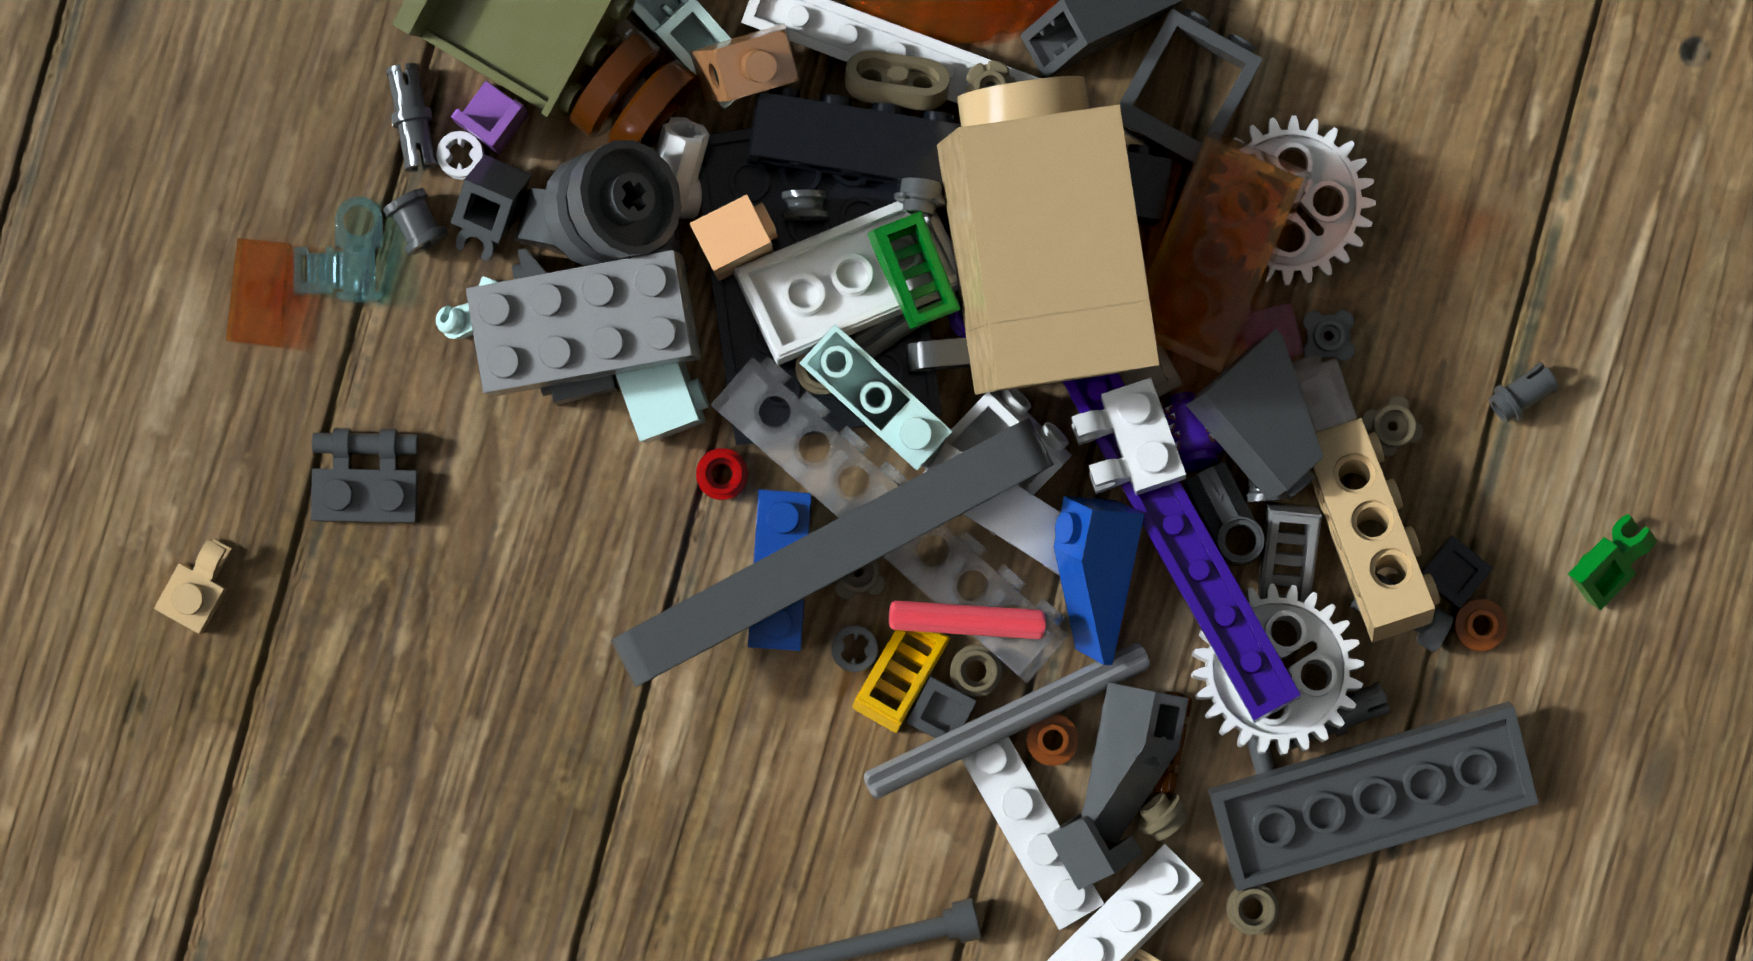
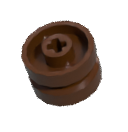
M638 31L626 39L595 74L573 108L570 121L590 138L601 136L611 129L607 143L614 140H634L652 148L659 140L662 125L668 123L671 117H677L688 101L698 82V76L678 60L666 63L657 70L662 50L659 45L641 31Z

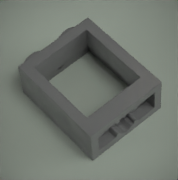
M1171 9L1119 103L1124 134L1143 145L1158 148V153L1171 158L1172 161L1199 174L1263 58L1254 54L1257 48L1244 38L1235 34H1229L1225 38L1210 30L1211 22L1202 15L1189 9H1184L1182 13ZM1174 32L1242 69L1202 143L1133 106Z

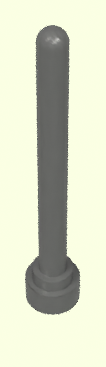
M968 898L951 902L952 908L943 910L942 916L756 961H846L948 936L950 941L960 938L961 943L982 939L973 899Z

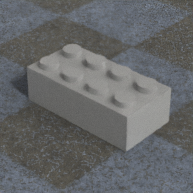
M674 250L466 288L482 389L485 394L501 396L701 359L684 256Z

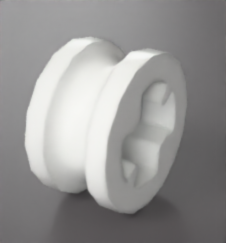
M455 131L444 136L438 144L436 152L437 161L442 170L453 179L462 181L485 155L484 148L479 140L469 132ZM456 143L461 148H464L465 143L473 146L469 152L473 162L466 168L458 163L457 169L449 165L453 159V155L449 150Z

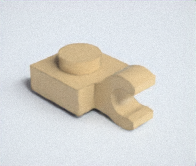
M215 538L213 540L207 539L199 552L194 568L185 563L177 565L154 609L198 634L204 633L228 590V587L215 581L233 548Z

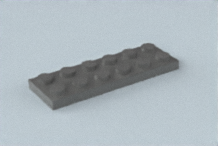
M1509 701L1208 788L1233 884L1237 891L1539 804L1515 708Z

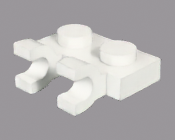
M1151 377L1101 394L1104 410L1088 411L1071 417L1073 422L1072 429L1078 446L1113 433L1122 456L1120 459H1108L1089 465V477L1095 494L1131 481L1137 496L1186 479V472Z

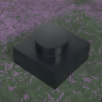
M1451 535L1448 536L1422 568L1421 573L1422 575L1430 573L1439 595L1456 609H1460L1493 568Z

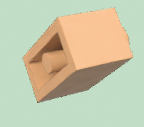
M747 194L690 223L718 282L733 275L734 268L773 253L771 240L778 237L777 230L764 204L760 203L753 207Z

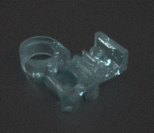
M352 197L345 200L339 206L335 216L336 249H343V251H333V247H326V253H308V247H293L295 296H303V294H333V289H343V292H336L337 299L343 303H377L382 300L383 292H375V249H383L382 214L379 207L372 200L365 197ZM363 207L373 214L375 223L369 233L363 236H355L344 227V217L350 209ZM302 255H307V282H305V257H302Z

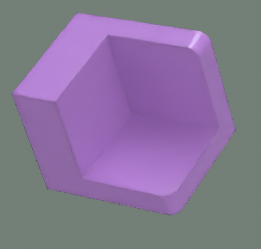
M485 81L464 111L456 109L451 118L458 126L500 155L529 116V112L516 99L513 101L489 82Z

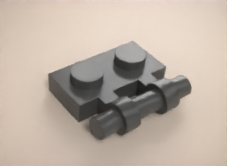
M334 428L333 433H313L312 452L332 454L333 469H312L311 521L418 523L419 471L398 470V455H418V434H398L397 429L384 428L380 429V434L352 433L351 428ZM352 454H379L380 470L352 469Z

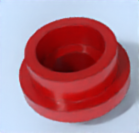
M717 448L707 452L700 459L696 469L697 483L700 489L713 499H732L745 488L748 480V468L744 459L737 452L727 448ZM718 465H727L732 470V478L726 484H718L713 479V470Z

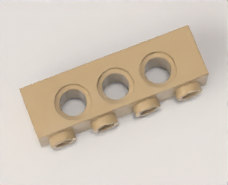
M1362 418L1317 432L1316 436L1323 458L1310 469L1311 473L1315 476L1311 484L1371 642L1373 643L1431 624L1435 612L1434 605L1440 603L1439 593L1431 574L1422 575L1416 557L1421 556L1420 544L1413 527L1408 526L1404 528L1397 510L1403 508L1401 495L1393 478L1385 480L1379 463L1385 461L1377 434L1375 432L1367 434ZM1349 473H1356L1364 477L1367 484L1361 489L1353 490L1346 488L1340 482V478ZM1375 520L1381 523L1386 531L1380 536L1369 537L1362 534L1357 526L1363 521ZM1385 567H1392L1402 573L1404 580L1396 585H1387L1377 578L1376 572Z

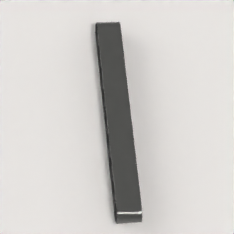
M1027 418L613 638L611 642L636 688L1053 466L1054 463L1030 418Z

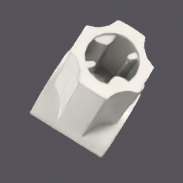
M671 117L668 123L662 125L656 152L669 164L679 184L682 205L679 219H694L700 211L702 202V190L698 176L710 134L704 125L692 122L688 118Z

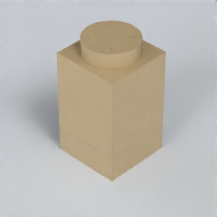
M1059 76L1025 80L982 88L959 95L957 102L961 127H958L939 142L937 150L975 395L1158 366L1159 358L1120 104L1089 109L1085 77Z

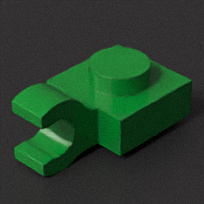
M1629 514L1622 516L1613 526L1612 542L1603 537L1589 552L1581 557L1578 564L1568 573L1584 598L1600 611L1636 575L1631 565L1638 558L1647 554L1657 542L1651 530L1646 526L1636 536L1631 537L1639 527Z

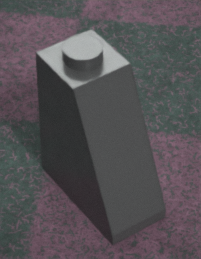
M1060 0L1026 29L1020 37L1042 77H1053L1161 19L1183 0Z
M1275 328L1256 340L1186 404L1268 500L1285 491L1290 497L1301 491L1315 477L1310 469L1323 458L1284 338Z

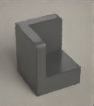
M1079 814L1047 835L1078 890L1115 874L1142 854L1132 835L1107 847L1093 820L1088 815L1082 817V814Z

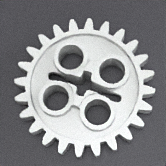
M1292 115L1287 130H1281L1278 122L1273 117L1269 119L1268 134L1262 135L1254 125L1249 127V135L1252 142L1248 145L1235 137L1231 140L1233 148L1237 152L1235 158L1223 154L1219 155L1218 160L1227 171L1226 174H1210L1209 180L1221 186V190L1218 193L1206 195V201L1220 205V211L1209 216L1207 220L1208 223H1223L1225 229L1214 240L1216 243L1231 239L1234 246L1229 251L1227 258L1231 260L1243 253L1247 257L1243 270L1246 274L1259 264L1263 266L1262 276L1264 282H1268L1274 271L1278 270L1282 273L1284 285H1290L1294 271H1300L1306 284L1311 283L1313 267L1318 266L1326 276L1332 274L1330 258L1335 257L1340 262L1347 264L1350 259L1343 247L1346 244L1362 247L1364 244L1354 231L1356 227H1372L1373 223L1361 216L1360 213L1361 209H1367L1376 205L1375 200L1362 197L1361 190L1374 184V179L1358 178L1356 172L1367 161L1364 158L1350 162L1347 155L1355 143L1350 141L1338 148L1334 144L1338 132L1337 128L1334 127L1322 137L1317 135V119H1313L1307 130L1303 131L1299 130L1297 116ZM1295 150L1304 156L1306 170L1303 175L1298 178H1288L1280 173L1277 160L1282 152ZM1259 166H1265L1287 192H1293L1296 188L1301 191L1303 196L1299 200V205L1323 228V235L1316 236L1294 210L1290 209L1285 213L1279 210L1277 206L1282 198L1257 173ZM1251 185L1261 187L1268 196L1267 208L1259 214L1245 212L1239 205L1238 199L1239 193L1243 188ZM1326 187L1337 191L1342 201L1340 211L1336 215L1329 217L1319 214L1313 206L1315 192ZM1292 223L1301 229L1304 239L1302 246L1297 251L1285 252L1277 247L1274 234L1278 226Z
M1275 584L1268 585L1265 599H1260L1253 587L1247 589L1245 596L1281 661L1309 642L1316 644L1314 652L1287 669L1301 694V698L1283 707V713L1280 718L1276 720L1263 718L1256 723L1253 722L1202 630L1199 636L1209 644V648L1195 649L1192 653L1193 657L1205 662V667L1193 671L1191 678L1206 681L1207 687L1195 695L1196 700L1212 699L1214 703L1205 714L1206 719L1222 715L1225 721L1219 733L1224 735L1233 728L1239 730L1237 746L1239 747L1244 746L1251 737L1256 738L1258 754L1265 753L1270 741H1275L1280 756L1286 755L1290 740H1294L1297 747L1304 752L1309 749L1308 734L1310 733L1323 743L1329 739L1324 726L1325 723L1338 729L1345 724L1337 709L1352 711L1357 705L1345 695L1346 691H1356L1363 686V683L1357 679L1349 677L1350 672L1364 666V661L1351 659L1348 656V652L1360 644L1359 640H1343L1340 635L1349 626V621L1345 620L1333 624L1329 620L1336 607L1333 604L1325 607L1322 611L1315 609L1317 593L1312 592L1304 602L1297 601L1298 592L1295 585L1288 589L1284 598H1279ZM1287 621L1294 626L1297 632L1295 645L1290 647L1281 646L1273 640L1271 635L1273 622ZM1315 664L1324 670L1326 674L1324 689L1311 690L1303 684L1301 670L1304 665Z

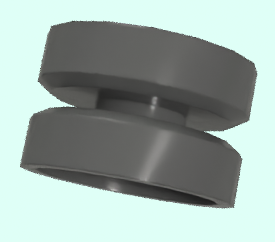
M614 140L559 165L547 182L543 199L545 223L556 246L572 261L584 266L643 256L662 247L677 229L682 208L679 184L669 164L653 148L634 140Z

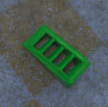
M922 211L873 229L867 234L876 258L910 329L961 310ZM911 235L915 244L893 251L890 242ZM920 253L923 263L901 271L898 261ZM927 272L929 273L932 282L909 290L906 283L907 280ZM938 291L942 301L917 310L913 300Z

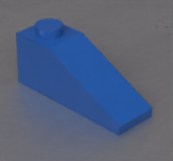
M1064 496L1061 512L1055 524L1056 537L1053 547L1075 649L1103 665H1113L1144 513L1117 500Z

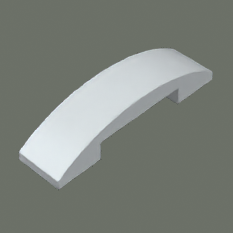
M943 442L924 473L962 453V451ZM1016 485L962 514L1059 575L1053 546L1056 537L1055 524L1060 512Z

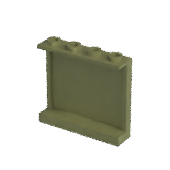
M405 0L392 25L409 35L421 37L540 108L542 110L541 114L546 117L564 120L567 114H572L573 108L584 92L585 87L582 85L591 69L598 68L606 58L611 46L608 38L616 23H621L628 17L635 4V0Z

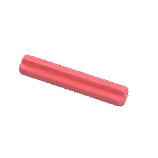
M895 600L890 605L889 625L893 630L1041 639L1045 634L1046 615L1043 611L1034 609Z

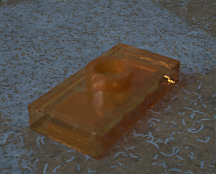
M237 238L226 333L227 342L281 347L292 250L291 244Z

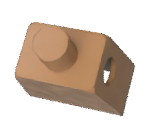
M785 24L690 51L704 102L732 101L799 80V72ZM714 68H715V70H716V72H717V75H718L719 84H718V82H717V80H716V77H715Z

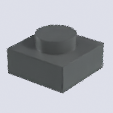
M930 675L909 713L906 723L937 738L964 725L977 700Z

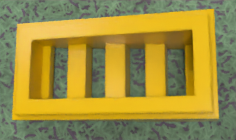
M895 630L856 696L852 708L890 731L897 733L951 638L943 633ZM907 634L930 647L932 651L929 656L902 642L904 636ZM897 653L921 667L919 673L916 674L893 661L892 657L894 654ZM884 671L911 686L906 693L881 679ZM875 690L899 704L900 706L897 711L871 697L872 692Z

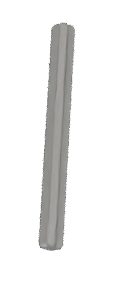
M1134 643L1115 652L1113 665H1103L1096 661L866 771L864 774L866 787L874 799H879L1106 690L1108 682L1119 684L1146 671L1150 666L1148 655L1140 643Z

